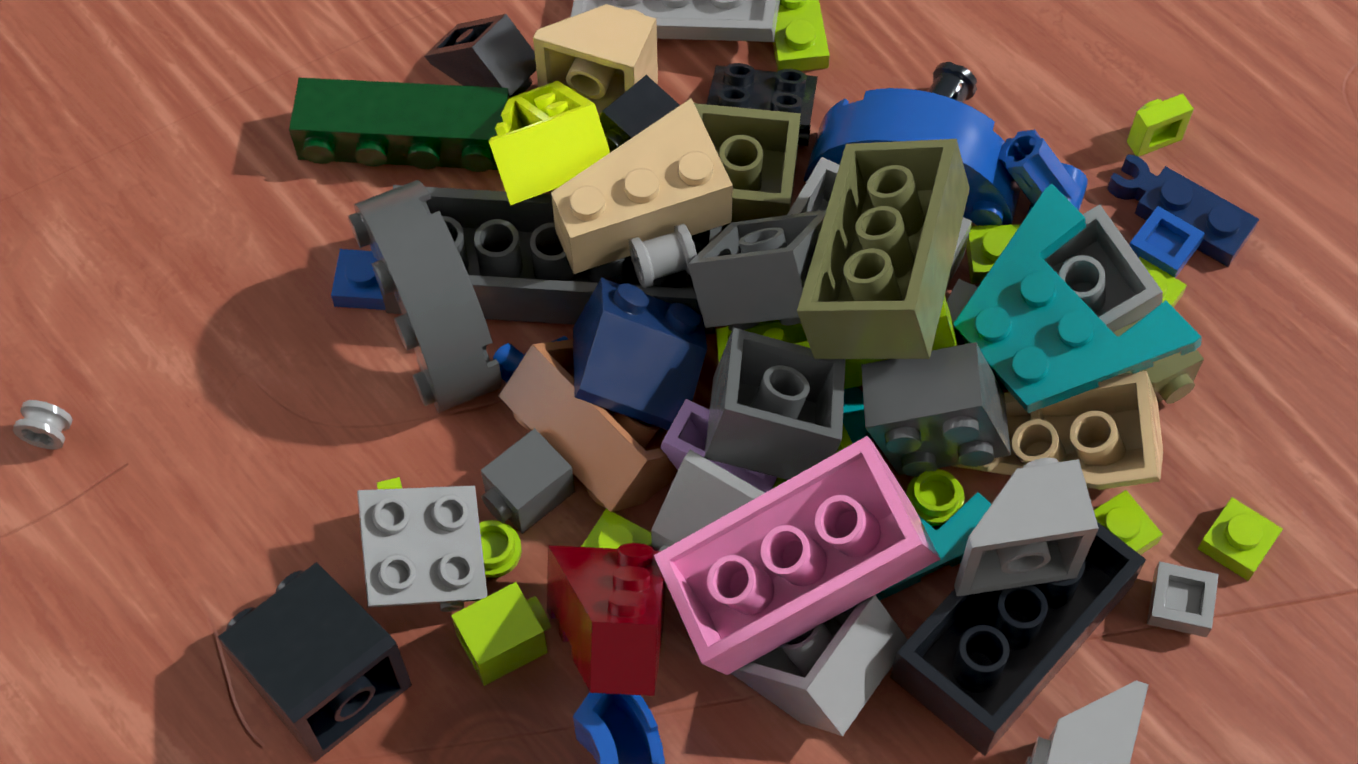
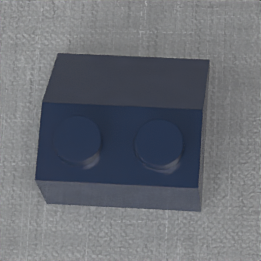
M601 277L573 327L574 397L669 430L686 399L693 400L706 356L707 342L702 315L697 314L687 305L681 303L671 304L647 295L634 285L618 284Z

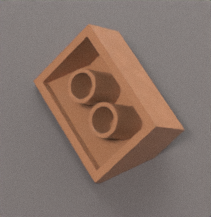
M573 339L532 344L499 395L513 411L516 421L530 431L535 428L571 465L573 474L587 487L589 496L597 504L607 508L610 512L644 504L671 482L678 472L660 448L668 430L574 397Z

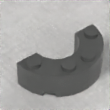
M416 180L353 204L356 213L349 215L348 220L359 247L362 248L370 245L374 257L378 260L372 263V268L384 296L394 293L402 315L395 317L394 321L406 350L415 349L417 363L421 372L412 376L424 406L434 403L437 412L440 413L500 389L502 378L497 359L490 361L487 354L486 345L493 342L462 258L440 211L432 214L429 211L426 201L431 199L430 193L422 182Z

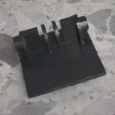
M733 63L727 66L716 65L706 104L801 113L798 145L808 146L818 76L805 75L803 72L795 69H782L778 72L755 70L753 67L742 63Z

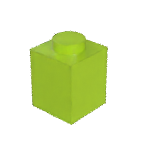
M517 582L451 615L457 637L484 686L548 653L544 631L551 628L549 619L537 597L533 596L526 600Z

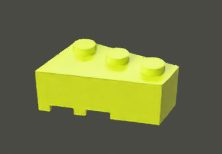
M558 80L508 98L501 114L503 122L498 123L495 127L497 136L491 137L489 140L510 206L559 188L610 153L595 103Z

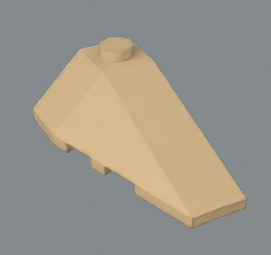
M1147 371L1112 377L1099 382V387L1031 413H1028L1009 392L1004 393L1011 455L994 458L991 463L978 467H969L962 464L954 465V467L1012 476L1017 468H1022L1027 463L1036 459L1055 458L1058 462L1079 459L1087 488L1102 490L1159 482L1163 461V444L1158 401Z

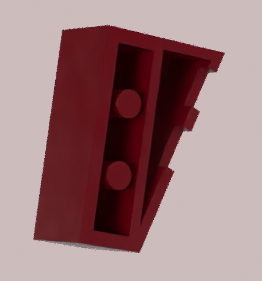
M628 543L619 546L618 549L548 545L547 613L551 619L557 618L559 622V635L562 641L570 642L572 646V659L590 693L655 696L665 615L666 582L654 557L655 554L661 551H654L649 545Z

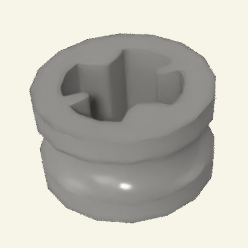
M38 400L23 402L20 412L24 419H19L15 422L13 427L14 434L21 440L40 448H62L65 436L61 432L70 429L73 421L71 415L58 406Z

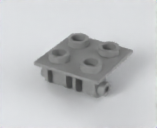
M475 486L357 491L368 608L440 603L441 611L455 612L464 609V602L479 601L488 596Z

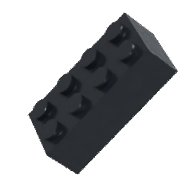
M1098 522L1099 529L1077 578L957 596L954 589L896 652L890 678L984 756L988 754L1133 587L1146 561L1143 556Z

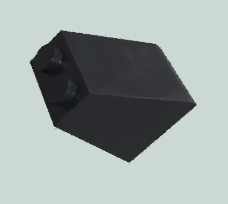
M317 562L305 571H296L287 576L278 585L275 594L258 607H250L238 613L229 622L226 631L218 636L231 660L314 762L318 761L412 686L396 641Z

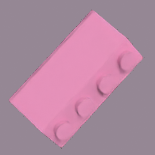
M868 436L654 555L701 663L725 675L738 670L940 560L914 506Z

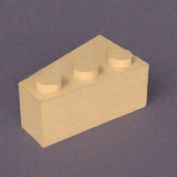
M692 98L551 192L555 230L574 274L631 256L629 239L639 237L642 241L673 233L675 226L685 224L692 236L729 224L732 221L733 185Z

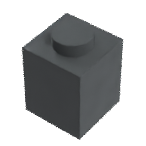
M535 428L481 469L485 493L481 498L485 506L498 521L504 523L509 519L522 534L575 493L571 465Z

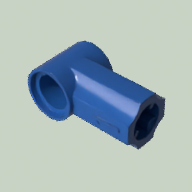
M1035 129L1020 131L1013 139L1002 145L998 159L1031 202L1028 213L1045 188L1051 184L1080 211L1088 185L1086 175L1072 165L1061 163Z

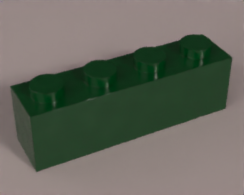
M299 77L289 132L298 160H308L317 164L350 162L361 163L371 167L389 164L408 165L420 169H433L436 167L466 168L473 172L498 170L489 140L491 137L497 136L495 127L498 123L503 122L501 114L508 98H510L509 88Z

